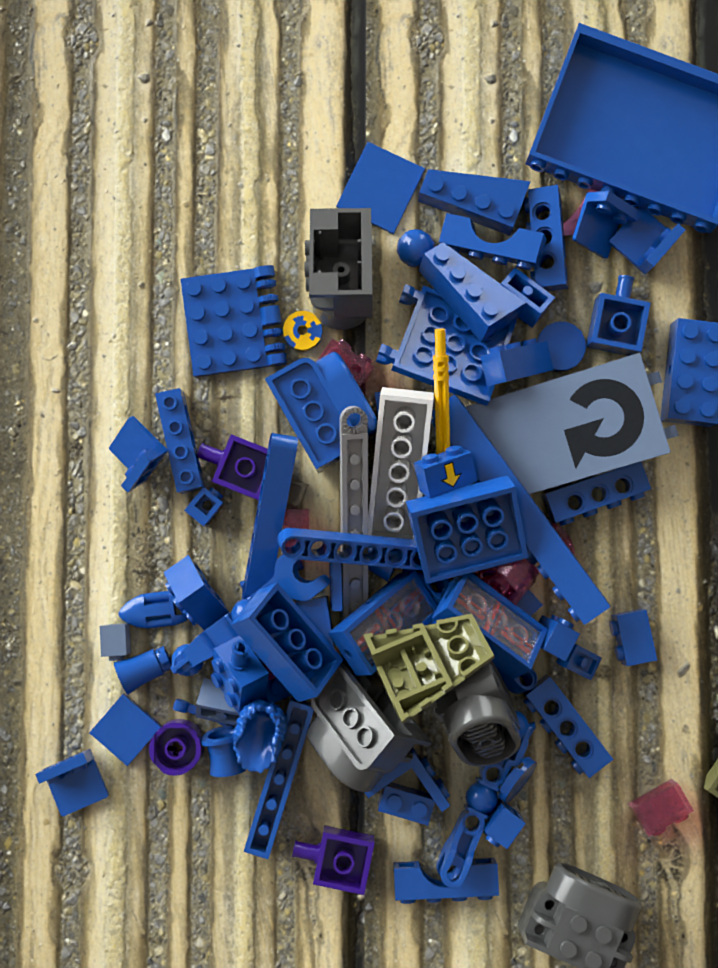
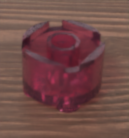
M527 559L476 571V576L479 574V578L516 606L535 584L539 571Z

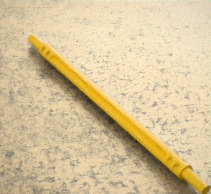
M442 328L435 329V355H433L436 454L445 452V449L450 447L449 355H446V332Z

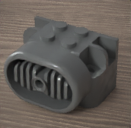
M371 208L310 209V240H305L306 261L304 262L306 292H309L313 312L323 325L331 329L348 330L355 328L363 323L366 318H372Z
M493 660L436 700L438 708H435L437 719L440 724L443 723L449 742L462 762L471 766L493 765L508 759L519 749L521 738L518 730L521 728L509 689Z
M341 663L318 697L311 699L312 708L317 716L309 725L307 737L333 775L356 791H371L385 774L391 773L400 762L409 763L413 759V754L410 750L415 744L430 746L432 744L413 718L402 724L384 684L376 672L372 675L356 676L349 665Z
M557 863L552 870L548 882H538L532 888L517 926L526 945L577 968H625L626 963H631L633 960L631 951L636 939L633 929L642 910V903L633 894L609 881L572 865Z

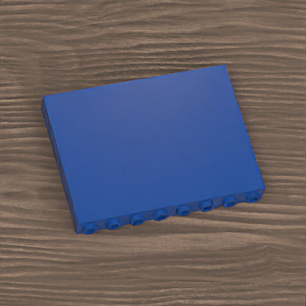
M579 23L525 165L530 166L534 171H544L552 174L558 180H568L576 183L582 189H592L598 192L610 191L631 206L646 209L652 215L665 216L676 224H686L694 227L700 233H711L718 226V74Z

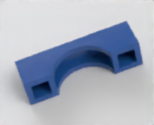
M446 213L439 243L444 242L457 253H468V257L483 260V257L491 258L492 262L496 264L507 265V262L517 264V268L531 270L532 267L539 269L547 239L544 233L519 228L506 241L488 243L477 236L475 224L471 218Z
M473 858L463 884L457 888L448 887L441 880L427 875L419 861L393 862L395 901L400 900L403 904L415 903L416 900L420 899L436 903L440 902L441 898L465 901L467 897L490 900L493 899V896H499L498 864L495 858Z

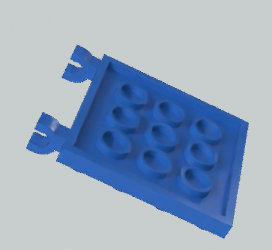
M405 284L399 303L405 305H412L414 303L416 304L399 350L397 351L385 344H381L376 362L384 365L392 363L391 371L434 386L433 355H435V329H445L446 355H449V392L487 406L495 385L487 386L480 356L490 354L489 348L509 344L517 320L483 342H480L436 290L423 285L422 290L419 291Z

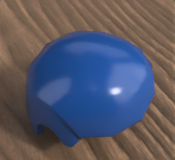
M409 230L398 240L397 253L404 264L415 268L420 266L424 253L436 247L433 238L423 230Z

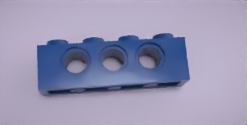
M558 185L528 189V198H524L526 213H530V222L526 223V229L552 236L550 243L544 247L539 269L534 268V271H530V278L547 292L569 289L560 189ZM549 211L550 215L547 219H538L540 212ZM545 260H554V265L550 269L542 268V263Z
M180 388L155 393L177 493L184 494L201 490L205 487L200 461L197 458L198 452L185 393Z
M638 462L544 494L542 498L551 523L559 522L560 526L574 522L573 517L579 514H583L585 518L597 514V508L606 505L608 510L622 505V499L630 497V500L634 501L645 497L644 492L650 490L651 486L642 462ZM618 479L622 480L626 485L623 493L618 492L615 488V483ZM594 488H598L602 492V499L599 502L592 498L591 492ZM570 496L576 497L579 501V506L576 510H572L568 506Z
M549 675L543 676L537 681V685L533 689L523 693L527 698L523 702L532 713L538 712L542 718L539 723L548 734L550 732L554 733L558 739L555 741V744L563 754L567 752L573 758L570 764L579 775L584 773L590 778L614 760ZM549 700H554L556 703L555 710L551 713H546L544 711L545 703ZM564 721H570L571 729L567 733L560 732V725ZM579 742H586L587 748L585 752L577 754L575 751L576 745Z

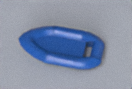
M169 591L145 593L136 596L126 602L118 613L119 617L126 623L144 629L175 626L188 620L185 610L181 612V615H176L173 602L175 596Z

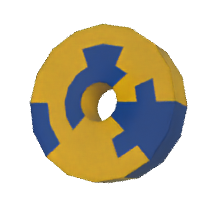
M297 311L289 315L284 322V339L294 350L310 351L321 341L323 334L322 324L313 313ZM301 327H304L308 330L305 335H300L298 333V330Z

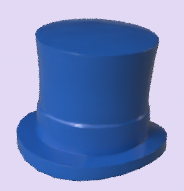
M217 727L206 732L201 737V745L207 746L209 774L211 776L228 777L238 775L247 770L242 769V765L237 763L238 758L233 749V731L235 727L231 729Z

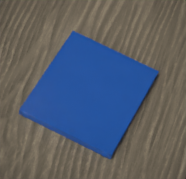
M367 142L336 208H371V224L394 235L425 168L373 143Z

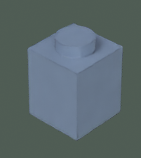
M129 623L99 626L101 657L109 656V661L124 660V655L131 654Z

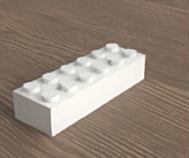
M382 387L368 514V535L414 539L406 501L423 496V493L419 490L413 462L422 460V457L427 455L433 392Z

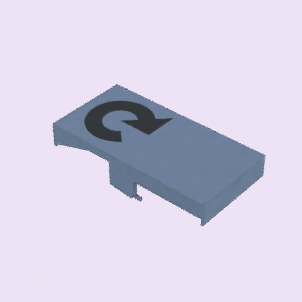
M640 353L492 398L487 406L476 403L466 407L529 494L669 454L671 451L667 439L679 436L676 425L663 428L650 387L651 385L662 383L660 373L657 371L646 374Z

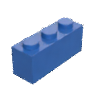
M536 338L489 348L490 354L480 356L487 386L554 370L547 341L537 343Z

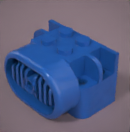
M331 352L315 362L310 358H301L265 378L271 392L318 474L323 472L322 469L336 461H340V415L345 408L349 406L360 407L367 415L368 437L377 432L378 420L348 366L337 352ZM358 413L350 414L347 418V424L351 427L358 425L360 422V415Z

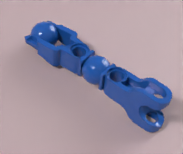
M282 555L276 561L274 577L260 589L278 583L291 599L308 601L330 585L331 580L327 575H321L312 581L305 580L299 575L297 570L300 560L290 559ZM257 591L247 599L238 601L233 606L231 612L200 633L190 644L179 646L172 655L171 671L174 674L178 673L183 676L197 674L202 669L204 661L213 656L215 647L239 636L230 624Z
M515 710L521 728L518 730L521 738L519 749L510 758L502 762L480 766V777H476L475 780L477 782L470 785L466 792L465 810L460 813L438 857L436 869L442 882L448 887L457 888L463 884L471 867L475 849L484 830V818L488 819L489 816L487 814L493 811L497 805V791H500L498 786L505 781L512 766L517 767L521 764L529 744L528 740L536 728L535 722L528 723L527 718L520 711ZM491 767H496L498 769L497 778L487 780V770ZM469 816H476L478 819L476 826L473 828L465 826V821ZM450 866H455L452 871L448 872Z

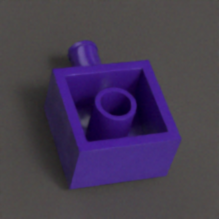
M232 434L223 451L202 443L198 450L197 458L217 465L212 482L259 501L268 449Z
M324 825L321 843L313 845L295 840L292 857L315 861L316 869L313 885L364 895L375 844L374 835Z

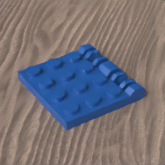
M273 265L180 279L193 376L195 378L287 364L286 353L266 354L285 350V344L274 343L265 346L264 338L279 337L283 334V328L266 329L263 331V327L282 324L280 306L272 305L260 308V305L279 301L278 295L268 294L258 297V290L277 286L276 280L269 279L275 277Z

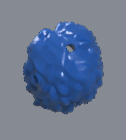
M257 699L245 705L239 713L240 717L236 720L237 725L233 731V749L238 758L237 763L242 765V769H247L249 772L257 771L262 773L264 769L270 768L271 763L277 762L276 755L282 750V742L285 740V733L287 731V716L284 715L279 705H275L272 701L267 702Z

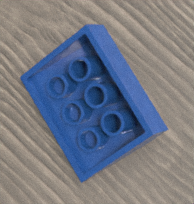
M508 475L463 486L432 498L424 496L406 501L426 584L528 558L516 487Z

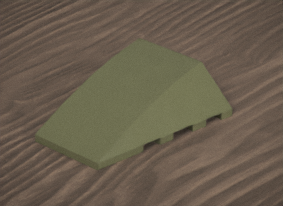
M472 614L436 620V624L431 625L415 624L412 625L413 628L405 630L389 629L385 630L386 633L374 636L373 633L363 634L380 678L402 724L495 658Z

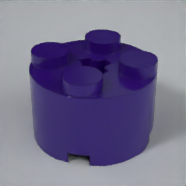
M174 719L165 723L155 732L150 741L149 755L160 771L172 776L182 775L190 771L199 762L205 746L201 745L203 733L200 727L186 719ZM175 742H179V745L183 747L179 752H177L176 747H172Z

